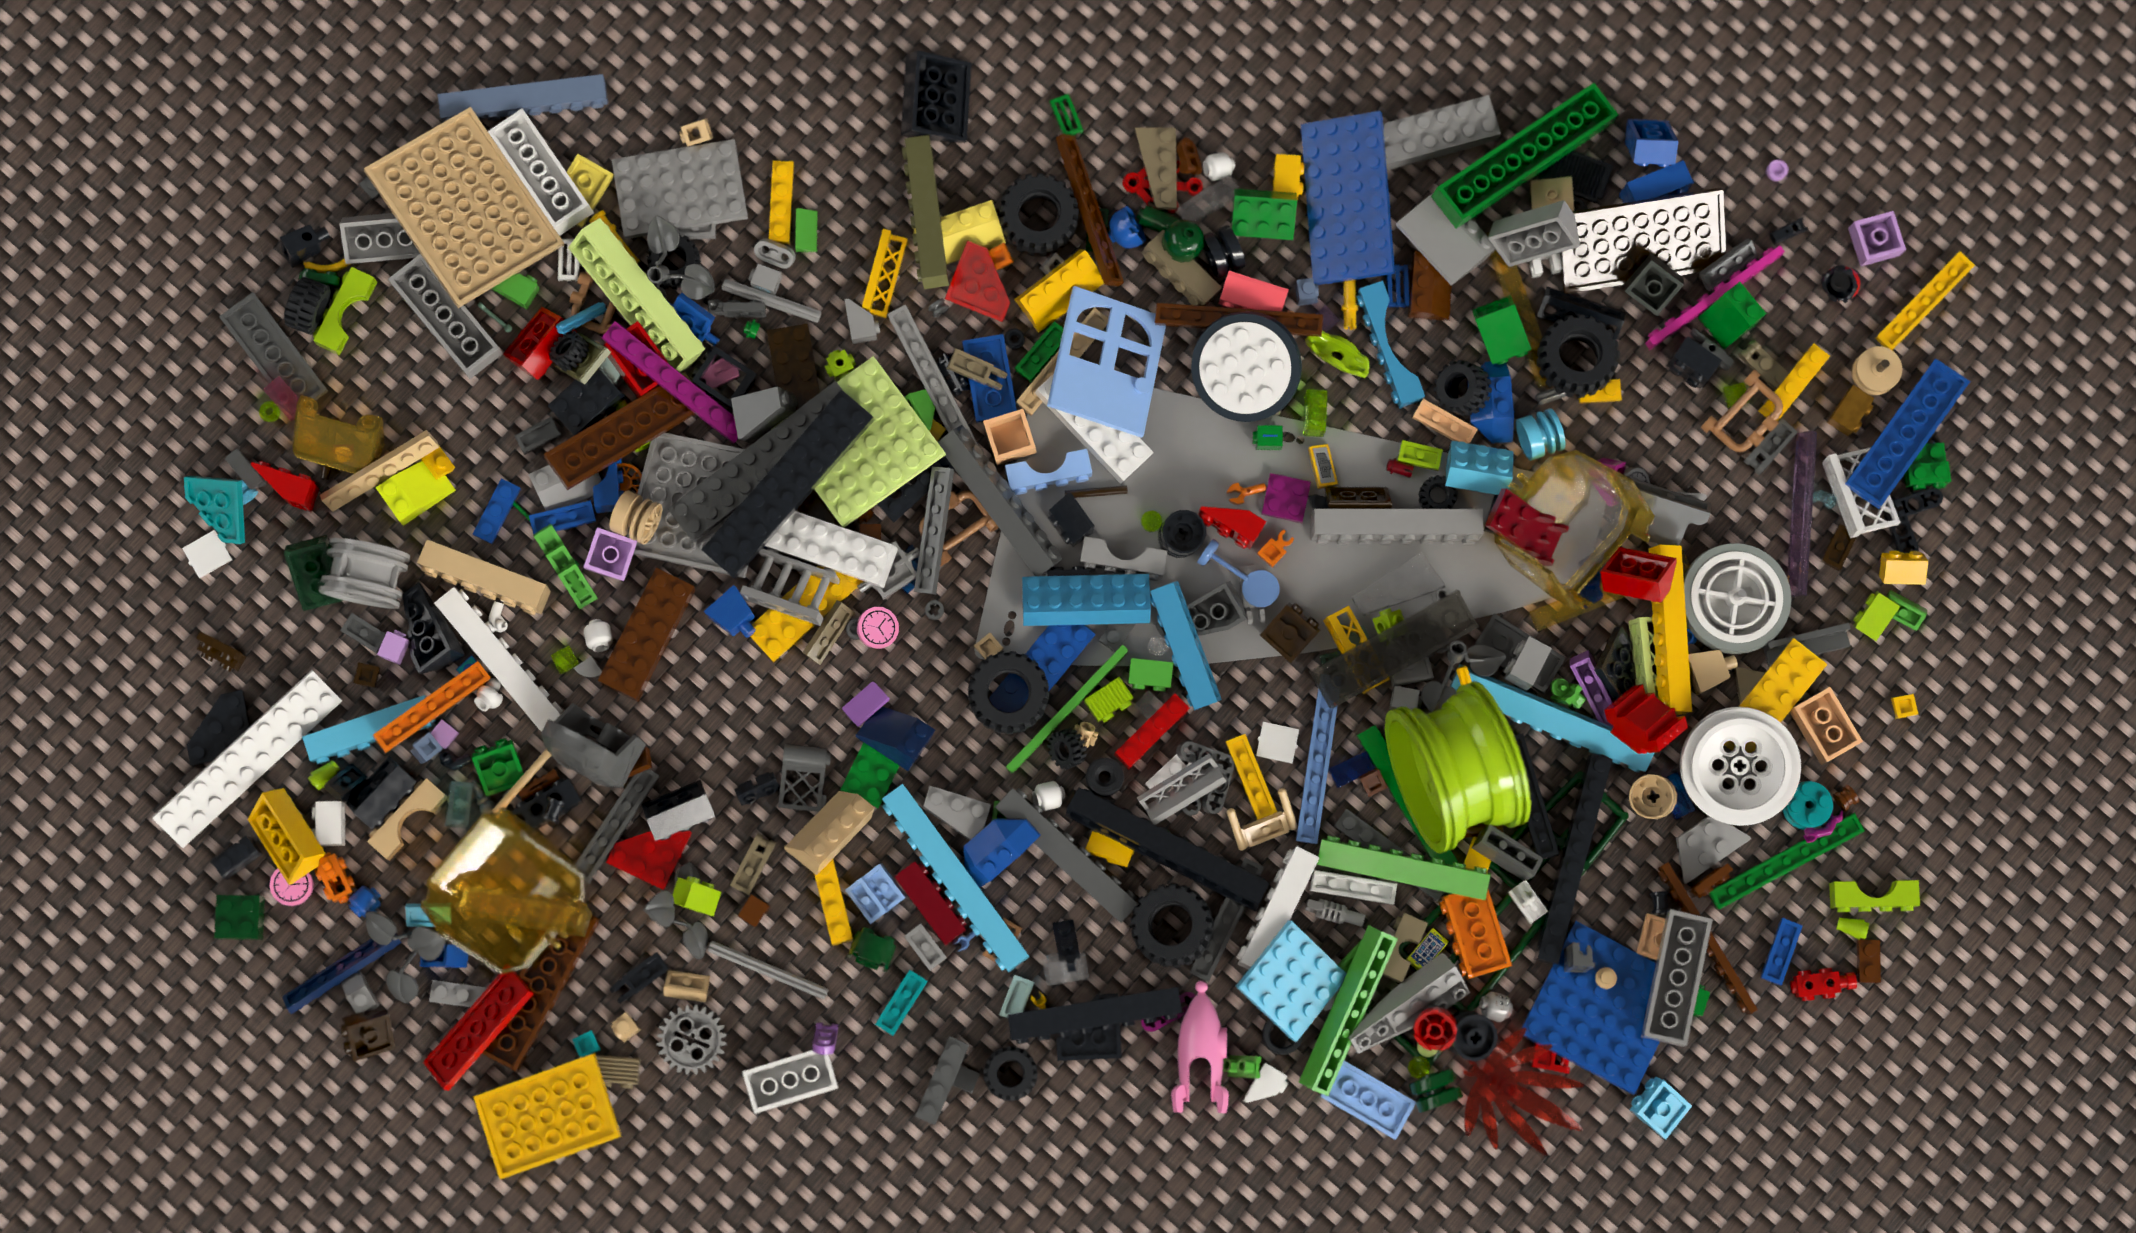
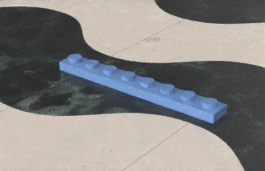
M1320 674L1296 841L1318 843L1342 678L1340 676Z

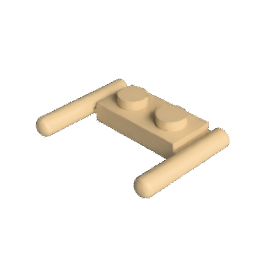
M1285 788L1278 790L1284 812L1279 811L1246 824L1242 828H1240L1235 810L1233 808L1227 810L1239 850H1245L1248 846L1253 847L1288 833L1289 830H1296L1298 828Z

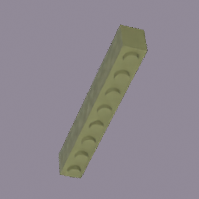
M930 136L905 138L906 147H902L903 159H907L908 164H904L905 176H909L910 181L906 182L907 193L912 195V199H908L910 211L914 212V216H910L912 229L916 228V234H912L914 246H918V251L914 252L916 264H920V269H917L918 282H923L924 289L949 286Z

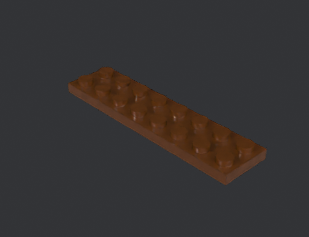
M685 371L681 373L684 377L691 381L688 375L685 373ZM658 386L544 453L543 457L564 487L569 490L694 416L695 413L664 388Z

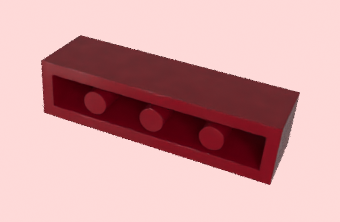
M914 861L894 877L943 944L947 946L966 931L964 926L967 924L960 914L955 916L951 909L954 906L947 897L943 899L938 893L941 891L938 884L934 880L930 882L926 877L928 871L923 864L917 865Z

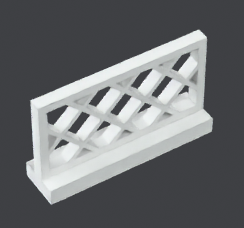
M1871 447L1840 455L1836 453L1831 454L1822 462L1850 538L1858 537L1862 533L1900 524L1890 495L1876 516L1867 511L1870 504L1868 501L1864 508L1856 505L1855 498L1859 495L1845 485L1853 474L1852 471L1855 465L1858 466L1861 463L1858 461L1859 457L1866 455ZM1840 460H1847L1853 463L1850 470L1843 468ZM1883 510L1891 515V521H1885L1880 518ZM1864 515L1874 520L1871 526H1864L1862 520Z

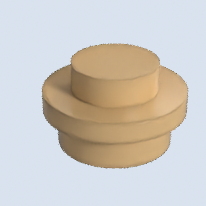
M1604 967L1597 971L1595 981L1599 987L1609 989L1616 984L1617 976L1611 968Z

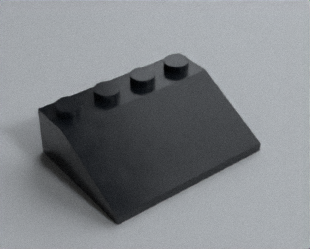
M918 50L906 56L901 136L912 138L929 135L930 141L967 142L971 62Z

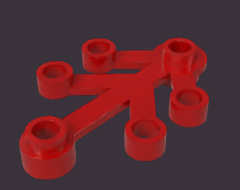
M1176 160L1178 166H1180V161ZM1145 168L1138 173L1131 172L1126 174L1122 182L1123 188L1129 193H1137L1146 205L1149 202H1153V198L1144 190V188H1150L1148 179H1144L1147 177ZM1191 178L1188 182H1177V191H1187L1192 196H1197L1202 192L1203 183L1199 178ZM1134 180L1137 184L1130 186L1129 182ZM1196 185L1198 190L1193 191L1190 187ZM1177 202V209H1176V210H1167V211H1168L1169 213H1175V212H1177L1178 207H1179L1178 202Z

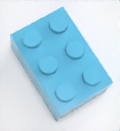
M1451 441L1446 463L1445 486L1499 495L1501 488L1509 490L1513 479L1514 451Z

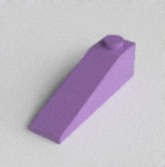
M1587 650L1570 658V667L1580 687L1583 688L1582 691L1597 720L1614 727L1607 721L1604 711L1614 701L1594 671L1597 664L1590 651Z

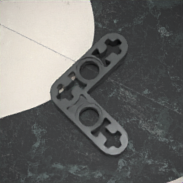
M1181 742L1176 750L1177 756L1181 760L1194 763L1201 759L1202 753L1206 751L1215 762L1216 760H1225V763H1228L1227 767L1217 763L1227 782L1223 784L1220 790L1215 788L1205 794L1202 800V808L1206 813H1219L1224 806L1235 767L1232 756L1194 742ZM1184 748H1188V750L1196 752V754H1186ZM1209 762V763L1205 764V765L1202 766V767H1204V768H1209V767H1211L1212 765H1211V763ZM1212 792H1213V793H1219L1220 795H1219V796H1215V795H1211V793H1212ZM1210 801L1216 804L1215 808L1209 805Z

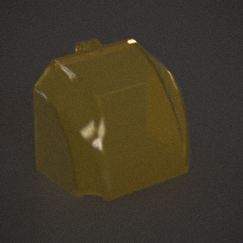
M502 807L499 808L497 813L491 815L488 813L482 814L426 882L428 887L426 900L421 901L420 907L441 937L497 973H508L529 968L549 943L555 948H559L561 944L554 938L558 933L563 938L569 936L563 927L585 902L584 874L540 833L508 809Z

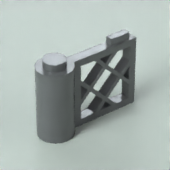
M785 744L779 808L819 812L826 805L827 795H823L826 765L830 766L831 753H827L828 748ZM787 770L796 771L801 777L793 785L786 779ZM800 771L808 772V773H806V774L803 776V775L800 773ZM811 772L820 773L819 783L812 788L805 777ZM801 780L810 788L802 797L793 788ZM785 782L789 786L787 790H785ZM819 786V790H818V794H817V792H816L814 789ZM791 789L798 797V800L793 804H784V794ZM810 792H813L818 798L817 807L808 806L803 798ZM799 801H801V802L803 803V805H796V804H797Z

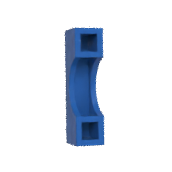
M622 458L609 465L605 478L599 484L593 486L594 507L597 513L613 512L618 499L624 493V491L620 490V484L624 483L623 472L619 471L618 464L622 463Z

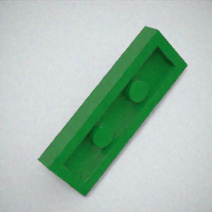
M1054 321L1018 363L1015 371L1032 383L1059 351L1064 328Z

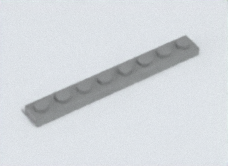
M905 304L888 313L887 315L947 432L949 433L951 430L963 425L978 445L907 305Z

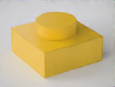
M1914 694L1891 699L1896 719L1918 715Z

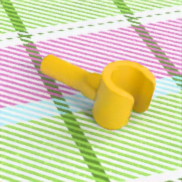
M1038 991L1040 999L1037 1001L1031 995V1001L1040 1010L1046 1009V997L1040 991Z

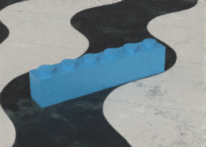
M1172 582L1151 590L1150 601L1153 607L1157 608L1159 614L1157 615L1159 625L1164 627L1166 633L1164 638L1167 646L1171 647L1174 654L1172 655L1173 663L1180 670L1179 679L1182 686L1187 689L1188 694L1186 697L1189 705L1193 706L1194 710L1222 700L1179 582Z

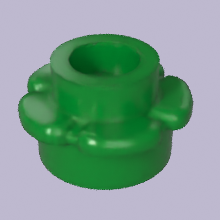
M755 319L752 322L747 321L743 333H746V338H755L760 323L755 322Z

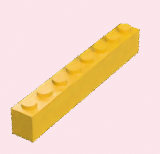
M1657 545L1649 548V553L1677 559L1669 593L1661 603L1651 601L1658 699L1670 708L1674 707L1676 715H1682L1692 712L1682 547L1678 545Z

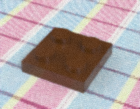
M1728 863L1719 866L1686 892L1690 898L1696 896L1698 898L1704 897L1713 890L1712 885L1716 886L1730 878L1728 873L1733 869Z

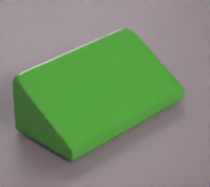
M796 208V252H817V211Z
M1890 590L1886 597L1900 606L1892 619L1917 631L1927 615V609Z

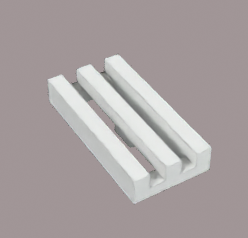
M562 239L564 244H567V275H563L564 245L558 249V281H577L580 275V262L576 257L574 275H571L572 252L568 247L574 239Z

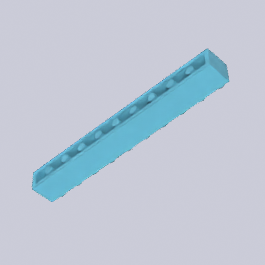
M1468 668L1471 681H1477L1484 685L1496 700L1503 714L1510 716L1512 721L1520 724L1525 722L1530 724V727L1536 731L1542 732L1544 730L1549 732V735L1555 739L1561 740L1564 738L1577 748L1583 746L1588 748L1590 753L1600 756L1601 754L1613 759V763L1620 764L1622 762L1627 764L1628 768L1635 772H1640V770L1647 771L1654 753L1637 754L1610 733L1613 727L1493 677L1478 676ZM1456 671L1450 687L1457 691L1461 684Z
M902 784L882 798L885 803L882 805L888 816L893 814L897 820L894 823L901 833L905 831L910 837L907 839V842L912 849L918 848L922 855L919 858L926 867L929 865L934 870L932 876L938 884L943 883L947 890L944 892L951 902L956 900L960 907L957 910L964 919L968 917L973 923L970 925V928L976 936L981 934L985 940L982 944L989 954L994 952L998 959L995 962L1002 971L1006 969L1009 973L1028 959L1029 955L906 787Z

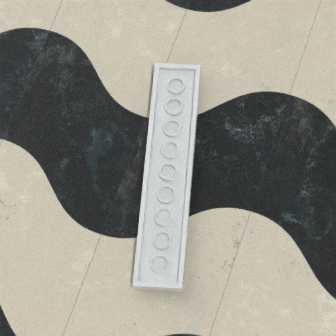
M311 670L154 814L152 819L184 848L299 742L303 736L338 706L342 700Z

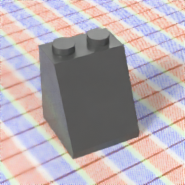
M773 387L731 398L738 439L753 444L773 427L793 414L797 406V398L793 392L780 387Z

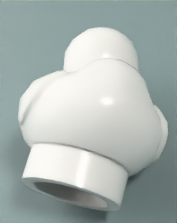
M491 678L478 688L477 697L474 702L480 710L487 711L489 708H497L502 703L503 696L497 692L501 686L498 679Z

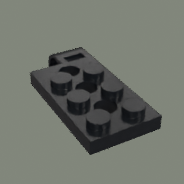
M945 456L932 464L933 467L954 468ZM932 466L930 470L918 474L913 485L906 483L900 487L901 495L898 499H893L889 495L877 504L893 523L929 491Z

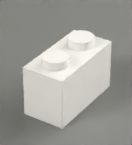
M342 801L315 802V807L312 808L315 828L312 829V832L321 846H345V803Z

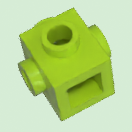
M845 349L842 351L835 350L826 358L827 365L824 366L829 377L833 376L836 382L854 370L853 366L856 365L851 354L847 355ZM842 361L844 362V364H843L842 366H837V365H836V364H838V363H840V362H842Z
M1391 608L1379 611L1380 616L1372 619L1380 642L1408 633L1400 609L1392 611Z

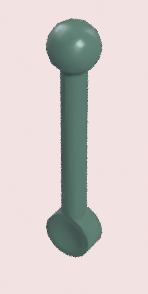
M481 302L477 304L481 310L503 326L505 332L509 333L512 331L511 325L504 323Z

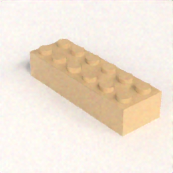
M426 540L417 562L422 568L421 571L430 577L437 578V575L441 576L446 583L454 586L459 583L465 590L476 593L478 590L488 599L495 601L496 598H499L503 601V604L515 608L516 605L520 606L524 612L534 616L535 613L542 614L551 592L546 584L430 540Z

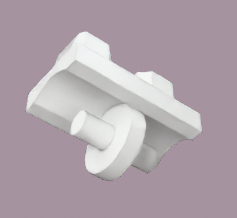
M1526 880L1508 892L1529 924L1548 912Z

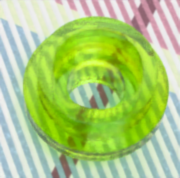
M267 401L259 408V415L266 422H274L280 417V407L273 401ZM268 408L273 409V412L270 415L266 414V410Z

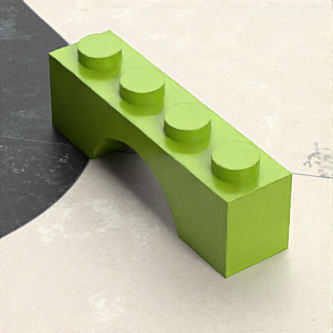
M351 267L349 272H345L340 290L337 289L335 291L331 307L327 308L323 314L324 321L313 334V341L316 345L339 356L349 339L342 328L341 319L343 312L350 304L356 301H368L378 283L374 277Z
M1919 880L1892 882L1888 892L1880 898H1873L1864 894L1857 886L1856 881L1829 883L1830 909H1837V912H1850V908H1858V912H1871V908H1879V912H1890L1892 908H1900V911H1914L1913 907L1920 906Z

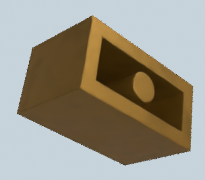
M1851 386L1827 423L1846 436L1852 432L1856 433L1863 424L1860 421L1863 415L1868 416L1874 406L1871 403L1875 398L1857 386Z

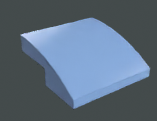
M882 863L878 864L845 890L870 924L907 897Z

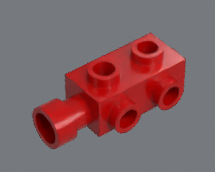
M1832 968L1819 969L1818 974H1811V970L1798 971V976H1793L1794 981H1790L1791 993H1795L1796 998L1801 997L1802 1001L1815 1000V995H1823V999L1836 998L1835 993H1842L1841 988H1846L1847 990L1857 988L1855 972H1847L1839 976V971L1832 972ZM1828 979L1832 980L1833 985L1831 987H1828L1826 984ZM1807 981L1811 982V989L1805 987Z

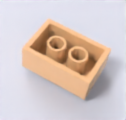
M1831 687L1793 707L1790 711L1791 716L1821 765L1863 742Z

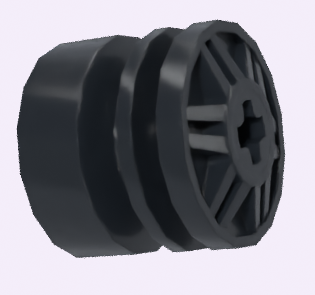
M1178 510L1171 513L1161 524L1158 531V542L1161 549L1166 550L1167 555L1174 558H1185L1192 555L1203 544L1206 537V526L1202 518L1190 510ZM1179 531L1181 534L1185 535V537L1182 540L1180 537H1176V534Z

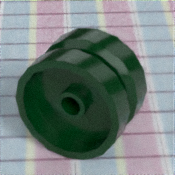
M1453 1068L1441 1072H1433L1421 1077L1418 1081L1408 1084L1412 1095L1416 1096L1423 1093L1427 1095L1415 1102L1419 1113L1463 1097L1460 1086L1445 1087V1085L1454 1082L1456 1079Z

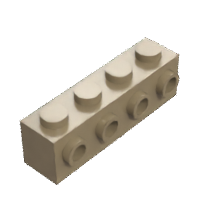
M1162 230L1146 245L1141 254L1144 255L1148 263L1153 264L1159 270V273L1174 285L1178 292L1188 298L1191 305L1206 306L1218 295L1222 287L1194 260L1183 263L1174 261L1173 257L1163 249L1162 237L1165 231Z

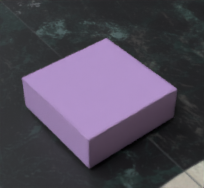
M443 720L431 732L432 736L445 750L459 734Z

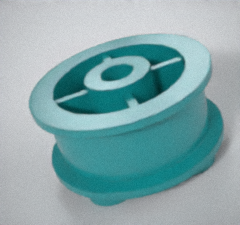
M1805 781L1798 784L1795 794L1782 811L1784 817L1792 826L1802 830L1816 828L1830 818L1833 810V800L1829 791L1823 785L1813 781Z

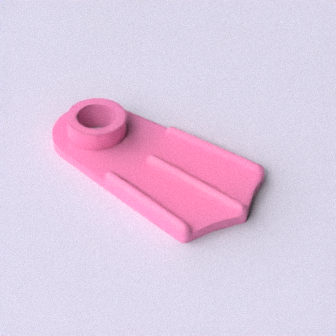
M720 358L709 367L702 379L706 380V384L714 389L738 378L739 372L736 367Z

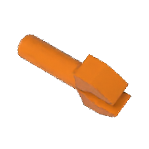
M1238 482L1232 484L1226 494L1234 491L1241 493L1237 498L1229 499L1230 503L1241 505L1244 504L1243 499L1245 496L1266 491V485L1262 483L1243 488Z

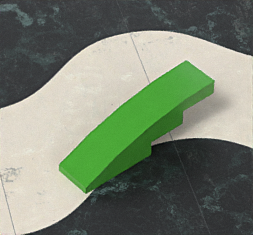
M552 524L533 534L578 608L582 609L598 599Z

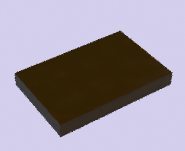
M1325 487L1328 509H1392V501L1387 487Z

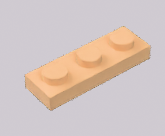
M1425 399L1421 401L1412 417L1457 442L1470 444L1478 430Z

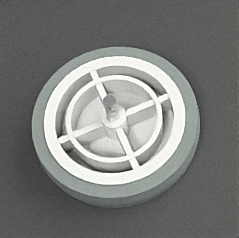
M1739 543L1714 547L1697 557L1684 575L1687 628L1690 629L1698 641L1713 650H1721L1722 653L1742 654L1758 650L1774 640L1788 619L1791 609V590L1788 579L1781 566L1770 555L1756 547Z

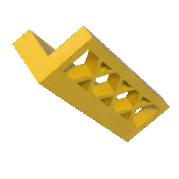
M887 229L882 231L862 308L872 315L887 318L908 240L907 238L892 235L891 230ZM890 240L902 243L900 250L893 254L889 249ZM892 259L896 267L893 271L887 273L883 267L884 263ZM887 278L890 283V289L882 293L878 284ZM880 298L885 303L883 312L872 309L873 302Z
M1350 606L1335 612L1323 620L1363 694L1390 680ZM1345 612L1350 618L1348 627L1341 625L1337 618ZM1350 632L1359 635V645L1350 642ZM1361 650L1369 653V664L1360 660ZM1370 670H1378L1382 679L1373 683L1369 676Z

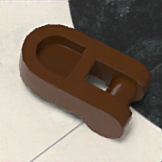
M1183 138L1176 145V151L1180 159L1179 170L1183 174L1200 175L1202 164L1197 148L1192 140Z

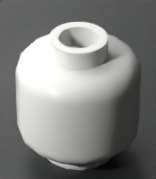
M1225 152L1208 155L1203 162V172L1212 181L1229 178L1235 169L1233 158H1230Z
M594 619L584 628L585 642L589 649H592L594 652H603L609 649V646L613 643L611 627L607 622Z
M1055 781L1038 784L1035 787V791L1032 792L1033 802L1043 811L1059 808L1062 805V800L1065 798L1063 787H1059Z

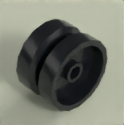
M1229 225L1219 228L1217 230V237L1211 232L1204 235L1203 251L1210 268L1217 278L1228 275L1229 266L1235 271L1246 266L1240 243Z
M1461 1010L1452 1014L1456 1020L1457 1033L1455 1041L1448 1049L1455 1055L1470 1061H1479L1488 1057L1495 1049L1498 1039L1497 1029L1493 1022L1486 1016L1471 1010Z

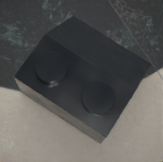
M1071 492L1067 493L1049 509L1050 516L1048 519L1054 528L1058 526L1061 530L1060 536L1066 544L1070 543L1074 547L1084 540V536L1088 537L1093 534L1095 525Z

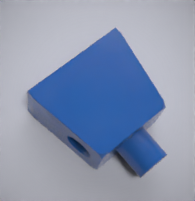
M735 585L704 611L711 621L731 636H735L741 631L748 638L756 631L750 624L755 616Z

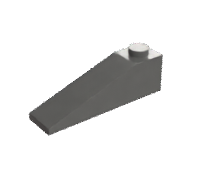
M1231 581L1220 585L1187 605L1198 636L1229 630L1247 619L1241 598ZM1159 623L1154 624L1166 643L1164 627H1161Z

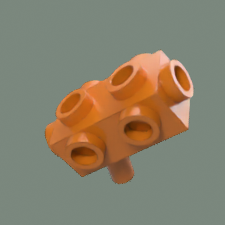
M330 852L326 853L319 860V865L314 869L318 880H323L326 888L323 891L327 899H332L335 903L339 901L340 904L349 901V897L354 893L353 888L356 887L352 876L347 877L344 871L347 865L343 857L338 858L336 854L331 855ZM343 884L344 891L338 892L337 887Z

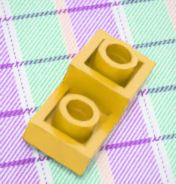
M1093 831L1085 848L1091 855L1106 858L1108 863L1128 867L1134 850Z

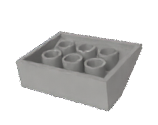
M1430 194L1395 225L1450 285H1453L1483 263L1493 253L1495 247L1488 239V236L1472 219L1455 229L1431 198L1432 194Z

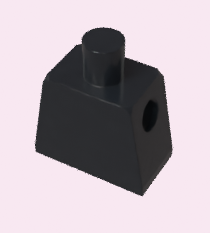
M306 225L281 236V250L293 268L321 252V242L330 238V235L325 227L314 231L311 225Z

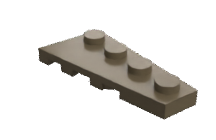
M1134 128L1155 208L1158 210H1176V128Z

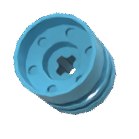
M1546 409L1544 413L1541 411L1537 412L1536 420L1531 415L1516 420L1518 439L1528 460L1532 461L1544 457L1545 448L1550 454L1555 453L1556 450L1562 451L1565 449L1566 442L1563 427L1553 409Z

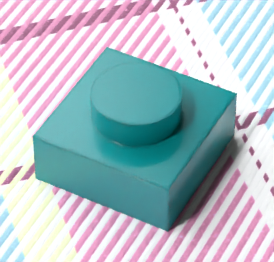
M593 1030L572 1039L580 1058L601 1050Z

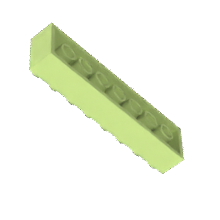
M601 218L581 229L568 249L630 326L638 321L667 362L679 373L689 368L705 350L702 342L695 337L687 323L679 317L674 307L667 302L662 292L648 279L647 274L642 271L636 260L629 255L621 241L617 240L610 231L609 226Z

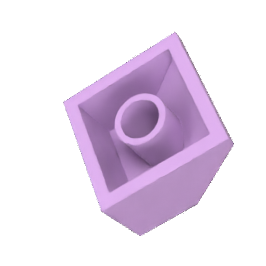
M597 527L583 568L624 581L638 541H633L630 538Z

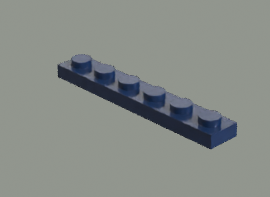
M372 939L368 940L282 996L287 1010L293 1014L297 1010L302 1009L309 1002L320 997L332 987L337 986L369 963L374 962L389 950L394 949L402 943L401 940L392 939L388 945H380Z

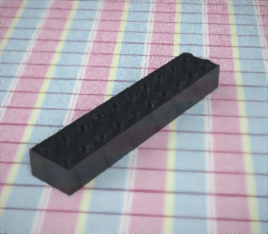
M841 389L701 550L736 579L874 422V417Z

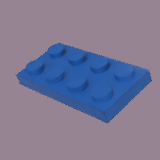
M1000 334L962 341L964 352L991 363L994 367L1008 374L1006 378H1000L990 373L989 379L1003 385L1001 390H996L986 384L983 385L969 379L976 423L1017 411L1004 335Z

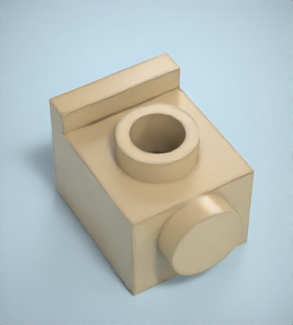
M707 118L681 126L682 131L679 132L682 142L686 143L687 147L713 138ZM694 129L699 130L700 134L698 137L693 135Z
M627 1012L612 1022L613 1025L611 1026L613 1032L623 1043H626L641 1031Z

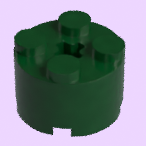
M863 927L862 931L856 932L847 957L851 959V956L856 957L855 962L874 970H878V967H883L882 972H887L896 950V945L893 944L895 940L886 935L882 937L874 935L875 932L873 930Z

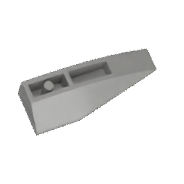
M1441 953L1388 993L1361 1021L1350 1035L1349 1040L1356 1052L1361 1053L1414 1028L1415 1020L1425 1009L1440 1007L1447 1010L1470 992L1456 966L1444 953Z

